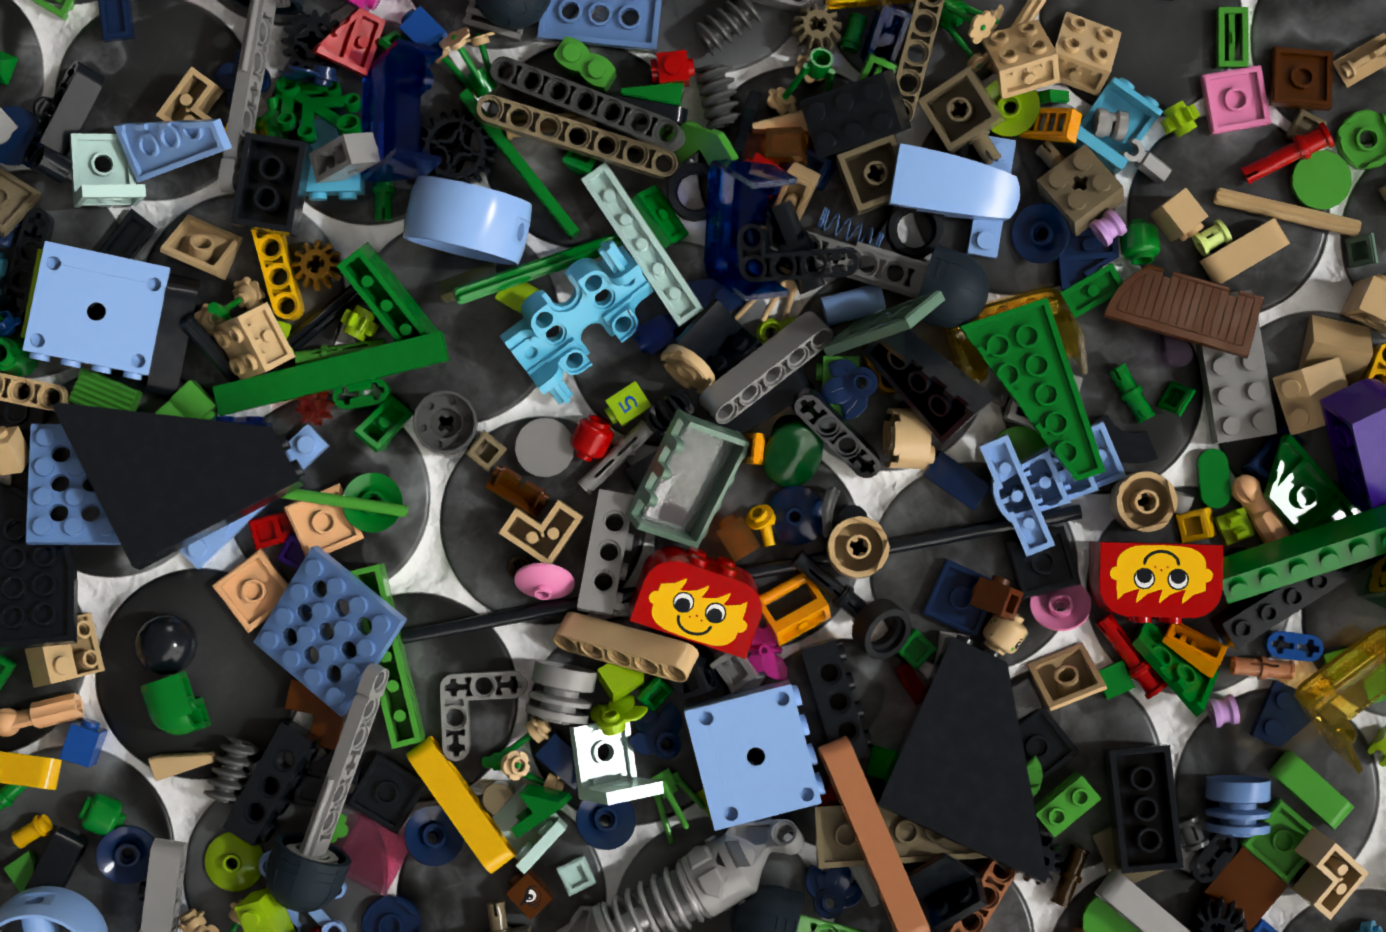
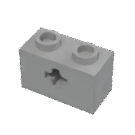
M373 132L343 134L309 153L316 183L344 181L381 162Z

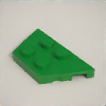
M1284 434L1281 437L1263 497L1295 533H1299L1359 513L1291 434Z

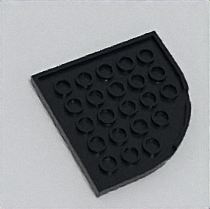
M0 483V651L77 644L78 579L71 545H27L28 493L4 483ZM51 514V519H53L54 521H57V520L54 518V516Z

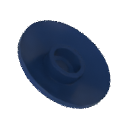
M1037 203L1026 207L1019 213L1012 228V240L1016 251L1020 256L1032 263L1042 264L1057 259L1065 251L1070 238V227L1066 218L1055 206L1046 203ZM1044 228L1049 232L1046 239L1041 237V232Z
M799 485L786 487L778 491L769 502V506L773 509L776 516L775 524L771 525L773 534L780 541L790 545H803L816 539L822 532L823 501L820 496L810 488ZM792 511L799 512L801 515L800 521H792L790 513Z
M582 800L576 814V825L580 836L587 844L600 850H612L622 846L630 839L635 829L636 815L630 801L605 805ZM600 816L608 818L609 824L607 826H602L599 823Z
M434 805L419 809L410 817L404 831V840L408 852L416 861L427 866H442L449 863L459 854L464 843V838L441 806ZM431 832L436 835L437 840L435 843L428 841V833Z
M131 825L114 828L111 832L104 835L96 851V861L101 873L107 879L118 884H134L147 878L150 851L154 841L153 836L146 830ZM130 847L134 852L131 855H125L122 850Z

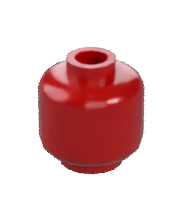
M589 415L588 418L580 419L570 438V445L576 450L575 455L588 462H591L593 458H603L614 437V433L610 428L611 424L607 420L595 415Z

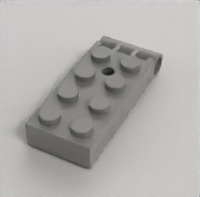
M1251 289L1241 290L1253 294ZM1239 291L1229 292V295L1237 297ZM1259 318L1247 359L1196 344L1212 444L1278 434Z

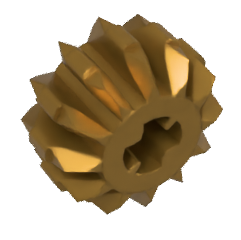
M315 240L313 249L309 243L305 242L303 247L306 253L295 252V255L301 261L292 262L293 268L301 269L294 275L295 279H304L302 286L307 289L313 284L314 290L317 292L321 291L322 282L328 289H331L333 286L330 278L332 277L338 281L341 279V276L335 273V270H339L337 265L340 263L335 261L340 259L341 253L339 251L332 252L333 245L331 243H327L323 247L320 240ZM319 259L324 263V267H320L317 273L312 268V264H317Z

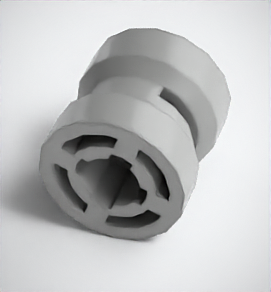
M1096 108L1092 120L1091 134L1100 139L1107 136L1111 137L1113 141H1124L1128 130L1129 113L1120 110L1112 113L1106 108Z

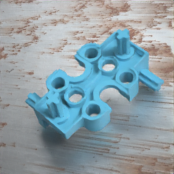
M613 240L607 243L606 241L600 243L601 247L597 250L603 258L600 262L597 263L591 258H581L567 268L568 270L565 274L574 286V292L568 301L554 303L543 289L539 292L537 290L527 297L521 306V313L524 318L500 335V338L529 374L541 393L544 395L549 391L559 405L563 402L568 404L571 401L569 398L573 396L572 391L562 379L564 372L569 375H578L593 365L587 357L590 352L581 341L583 330L590 324L598 323L603 326L611 337L616 335L621 343H623L638 328L635 308L644 298L654 292L636 261L622 245L617 247ZM603 289L608 290V296L605 300L595 301L596 294ZM556 325L560 326V331L556 336L546 337V332Z

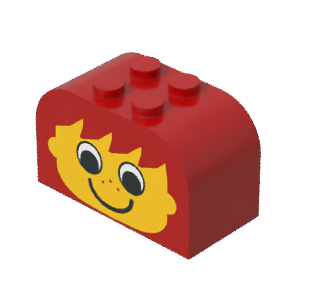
M1089 541L1088 587L1090 595L1094 602L1103 610L1126 616V621L1135 623H1151V617H1156L1158 622L1182 624V618L1202 617L1210 613L1217 606L1222 596L1223 545Z
M666 546L651 553L643 564L629 603L630 621L746 659L762 616V604L753 577L744 569L734 566V561L720 556L718 559L708 557L705 551L695 547H690L687 550L677 546Z

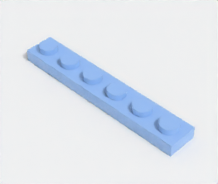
M307 424L289 441L291 449L287 450L292 461L298 460L304 471L330 445L310 424ZM267 505L180 549L181 553L197 569H201L248 524V521L253 520Z

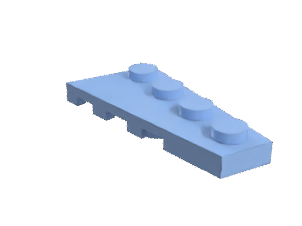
M221 119L121 123L114 126L137 183L232 148Z

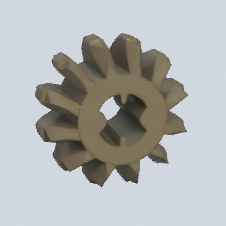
M815 2L811 4L810 10L803 6L799 11L800 16H794L792 23L795 27L791 29V35L798 37L795 42L796 47L806 45V54L810 53L811 48L816 49L819 47L832 51L833 43L839 42L841 38L838 32L842 29V22L835 21L838 17L837 11L830 14L827 13V4L822 7V10L818 9Z

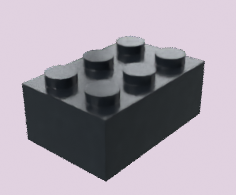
M893 69L799 101L818 159L912 128Z
M246 132L231 223L238 228L298 237L311 165L309 153L313 151V148L304 141Z

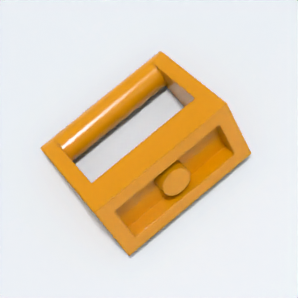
M802 573L759 595L762 604V617L779 647L831 618L829 604L818 587ZM806 584L814 600L775 621L766 605Z

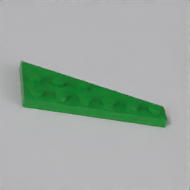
M1048 298L959 327L1074 482L1106 472Z

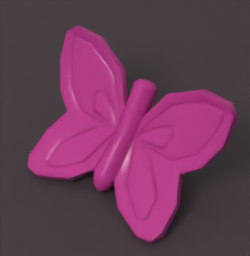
M767 625L764 629L757 627L751 643L752 646L749 649V652L752 654L748 657V660L757 673L764 671L768 677L775 680H785L788 668L781 657L773 654H781L783 651L782 647L775 646L777 642Z

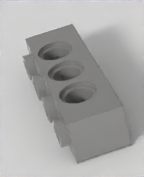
M599 489L578 598V611L613 617L614 610L620 611L623 593L618 592L620 580L626 581L629 563L623 561L625 551L632 550L634 534L629 533L631 521L625 514L635 495ZM612 517L620 518L623 521V527L619 531H610L606 527L608 519ZM607 546L614 547L618 551L617 557L612 561L604 560L600 555L603 548ZM600 576H608L613 582L611 588L606 591L597 589L595 586L596 579Z

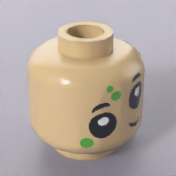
M1017 613L1014 621L993 614L982 631L985 638L984 644L1002 656L1005 653H1015L1028 634L1026 627L1022 624L1025 619Z

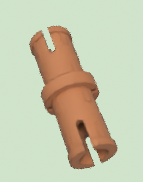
M1233 656L1230 660L1231 675L1256 676L1258 680H1266L1267 677L1292 680L1295 674V664L1292 660H1270L1266 656H1258V658Z

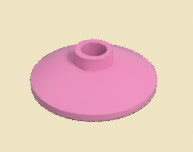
M549 563L525 565L518 569L514 578L515 585L521 592L540 600H554L566 597L574 590L575 586L574 577L569 571Z
M1080 584L1033 597L1030 600V609L1034 619L1043 627L1054 631H1068L1079 627L1087 620L1091 612V598L1087 590ZM1063 608L1065 611H1057V609Z

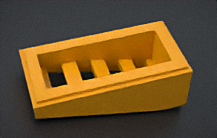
M1040 108L1033 131L1029 129L1020 134L1019 137L1076 144L1082 114L1072 108ZM1042 117H1046L1043 131H1039ZM1055 118L1052 131H1049L1051 120ZM1061 119H1064L1062 131H1059Z
M762 433L744 434L743 436L750 442L747 456L741 463L763 465V454L767 441L766 436Z
M1170 624L1162 640L1164 644L1210 678H1213L1228 646L1184 624ZM1176 633L1181 636L1180 639L1174 637Z

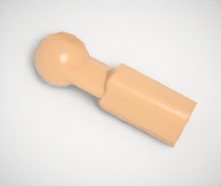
M1245 474L1233 481L1231 486L1232 496L1245 508L1246 513L1251 519V524L1264 544L1292 535L1276 510L1263 497L1264 494L1261 490L1260 482L1254 476Z
M71 693L32 702L30 708L19 711L12 708L0 709V736L11 737L20 728L32 725L40 729L83 719L84 709L80 694Z

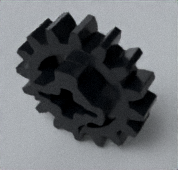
M314 9L311 17H308L304 11L301 12V20L298 21L292 17L290 20L294 26L292 28L284 27L283 30L289 36L288 38L281 39V43L288 47L282 51L285 57H292L288 63L292 66L299 65L298 67L310 70H312L313 65L326 67L331 65L337 70L338 65L326 59L322 60L321 57L313 54V49L309 46V43H314L315 38L321 42L326 37V35H323L322 26L332 31L340 24L339 21L335 19L330 22L331 16L329 13L325 12L320 17L318 11ZM296 49L306 52L307 61L298 56Z

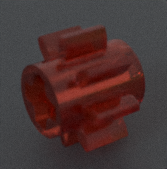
M324 391L298 398L300 401L295 412H300L304 416L302 423L309 424L313 422L315 426H322V419L333 418L330 413L335 403L327 399L329 392Z

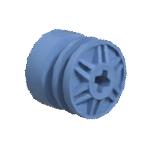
M1212 775L1205 777V797L1219 802V806L1205 809L1206 815L1218 818L1205 821V829L1207 831L1229 837H1253L1271 832L1270 823L1259 821L1270 818L1271 812L1257 807L1258 803H1265L1271 800L1270 779L1248 775Z

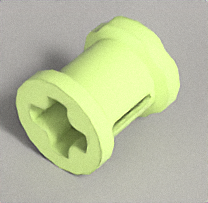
M1217 219L1213 222V226L1193 235L1192 240L1198 252L1202 256L1207 257L1210 255L1211 250L1223 243L1227 245L1231 243L1232 237L1227 226L1220 219Z

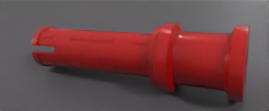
M1322 122L1318 124L1317 129L1303 136L1300 134L1294 136L1295 138L1292 139V143L1245 167H1241L1240 169L1243 175H1245L1244 178L1250 185L1252 182L1300 158L1308 160L1311 158V154L1327 146L1329 148L1334 147L1335 143L1326 125Z
M1111 613L1095 624L1126 663L1131 679L1135 678L1146 692L1144 695L1146 699L1154 697L1168 686L1135 649L1131 639Z

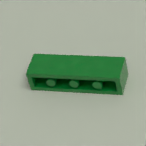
M366 242L337 265V268L396 342L438 331L369 242Z

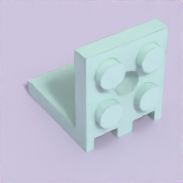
M71 133L69 135L70 157L73 161L71 173L74 208H80L81 206L112 207L123 205L136 207L146 197L145 184H136L135 176L117 134ZM97 157H106L110 161L111 170L109 172L103 173L95 168L94 161Z
M596 722L569 727L579 799L611 805L664 794L662 781L637 777L634 750L628 742L632 737L630 722L625 724L626 728L623 732L613 736L604 735L602 730L597 727ZM605 743L609 748V755L602 761L599 759L597 751L600 745Z

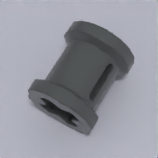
M1197 813L1178 818L1180 835L1184 843L1182 846L1184 852L1201 849L1210 843L1208 838L1204 837L1198 822L1200 817Z

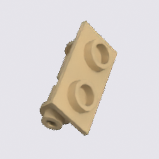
M1385 33L1333 61V66L1346 88L1386 66Z

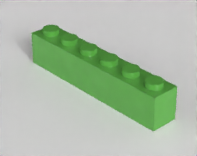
M384 563L350 571L395 608ZM364 617L362 620L363 630L366 633H370L372 629L371 622ZM400 630L379 663L380 666L389 670L388 683L383 696L380 697L392 749L419 743L426 739Z

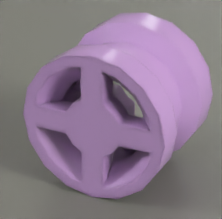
M1110 208L1103 213L1101 219H1094L1089 223L1091 231L1105 247L1112 244L1113 238L1116 236H1123L1127 233V228L1122 219Z
M1232 694L1225 695L1220 700L1215 698L1208 699L1207 711L1211 724L1215 729L1222 727L1224 723L1234 725L1240 722L1238 705Z

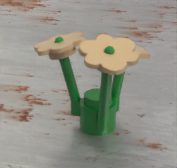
M945 0L940 16L942 21L939 26L951 35L969 57L966 64L977 72L990 60L988 53L985 52L982 55L981 52L974 54L952 26L958 27L964 20L970 23L968 36L971 37L972 43L978 44L997 28L1004 11L1003 5L1000 4L997 10L992 9L991 11L985 10L983 12L967 5L962 0ZM967 12L972 15H975V17L973 18L972 16L968 15Z
M468 27L453 31L448 37L439 42L441 48L435 49V53L426 63L429 65L434 60L439 64L443 61L464 84L466 89L468 88L470 92L473 91L476 98H479L497 87L490 73L491 62L485 44L490 43L489 36L495 35V32L483 35L477 33L476 37L467 39L470 36ZM471 42L473 47L479 46L486 70H484L483 66L475 67L463 47L466 43ZM448 49L452 51L458 50L470 70V73L467 75L469 80L447 57L450 53Z
M819 47L811 50L809 54L799 55L797 57L798 64L794 68L795 79L787 89L784 87H778L776 90L773 88L769 89V97L766 100L768 106L776 109L780 115L796 112V98L791 94L803 78L808 84L813 83L814 80L820 82L826 78L825 92L832 90L833 77L836 71L831 67L833 55L830 51Z

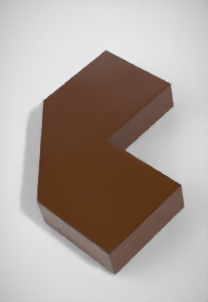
M292 678L285 708L313 714L310 732L321 738L318 747L335 750L344 727L345 719L343 716H339L296 678Z

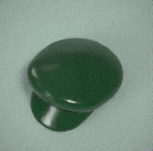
M795 415L780 417L774 423L771 435L764 449V471L773 483L780 486L791 487L806 483L816 473L821 462L823 440L800 417Z

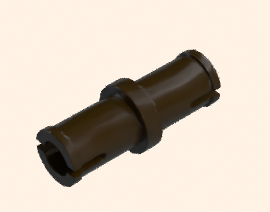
M1071 844L1063 870L1058 874L1060 878L1050 899L1051 902L1069 908L1076 885L1082 881L1080 874L1090 851Z

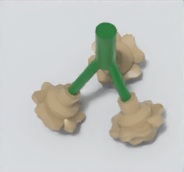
M247 276L242 280H236L234 282L235 289L232 291L233 301L225 306L216 302L205 303L200 311L194 313L195 320L210 336L215 338L213 326L232 319L230 316L232 308L239 305L241 308L246 307L249 311L263 304L262 299L265 298V293L260 288L258 281H251Z

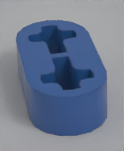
M1276 630L1269 632L1263 640L1265 652L1270 656L1281 659L1313 662L1322 656L1324 650L1322 641L1317 636ZM1278 636H1280V641L1290 643L1289 648L1281 647L1277 652L1271 643L1272 641H1277ZM1310 640V644L1314 645L1315 649L1314 651H1309L1308 656H1306V651L1297 649V644L1305 645Z

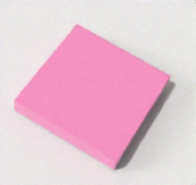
M1261 65L1200 76L1210 135L1269 126L1271 124Z

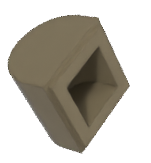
M483 430L465 451V454L489 472L507 448L490 433Z
M506 780L493 781L483 794L485 808L491 814L496 815L514 795L516 788Z

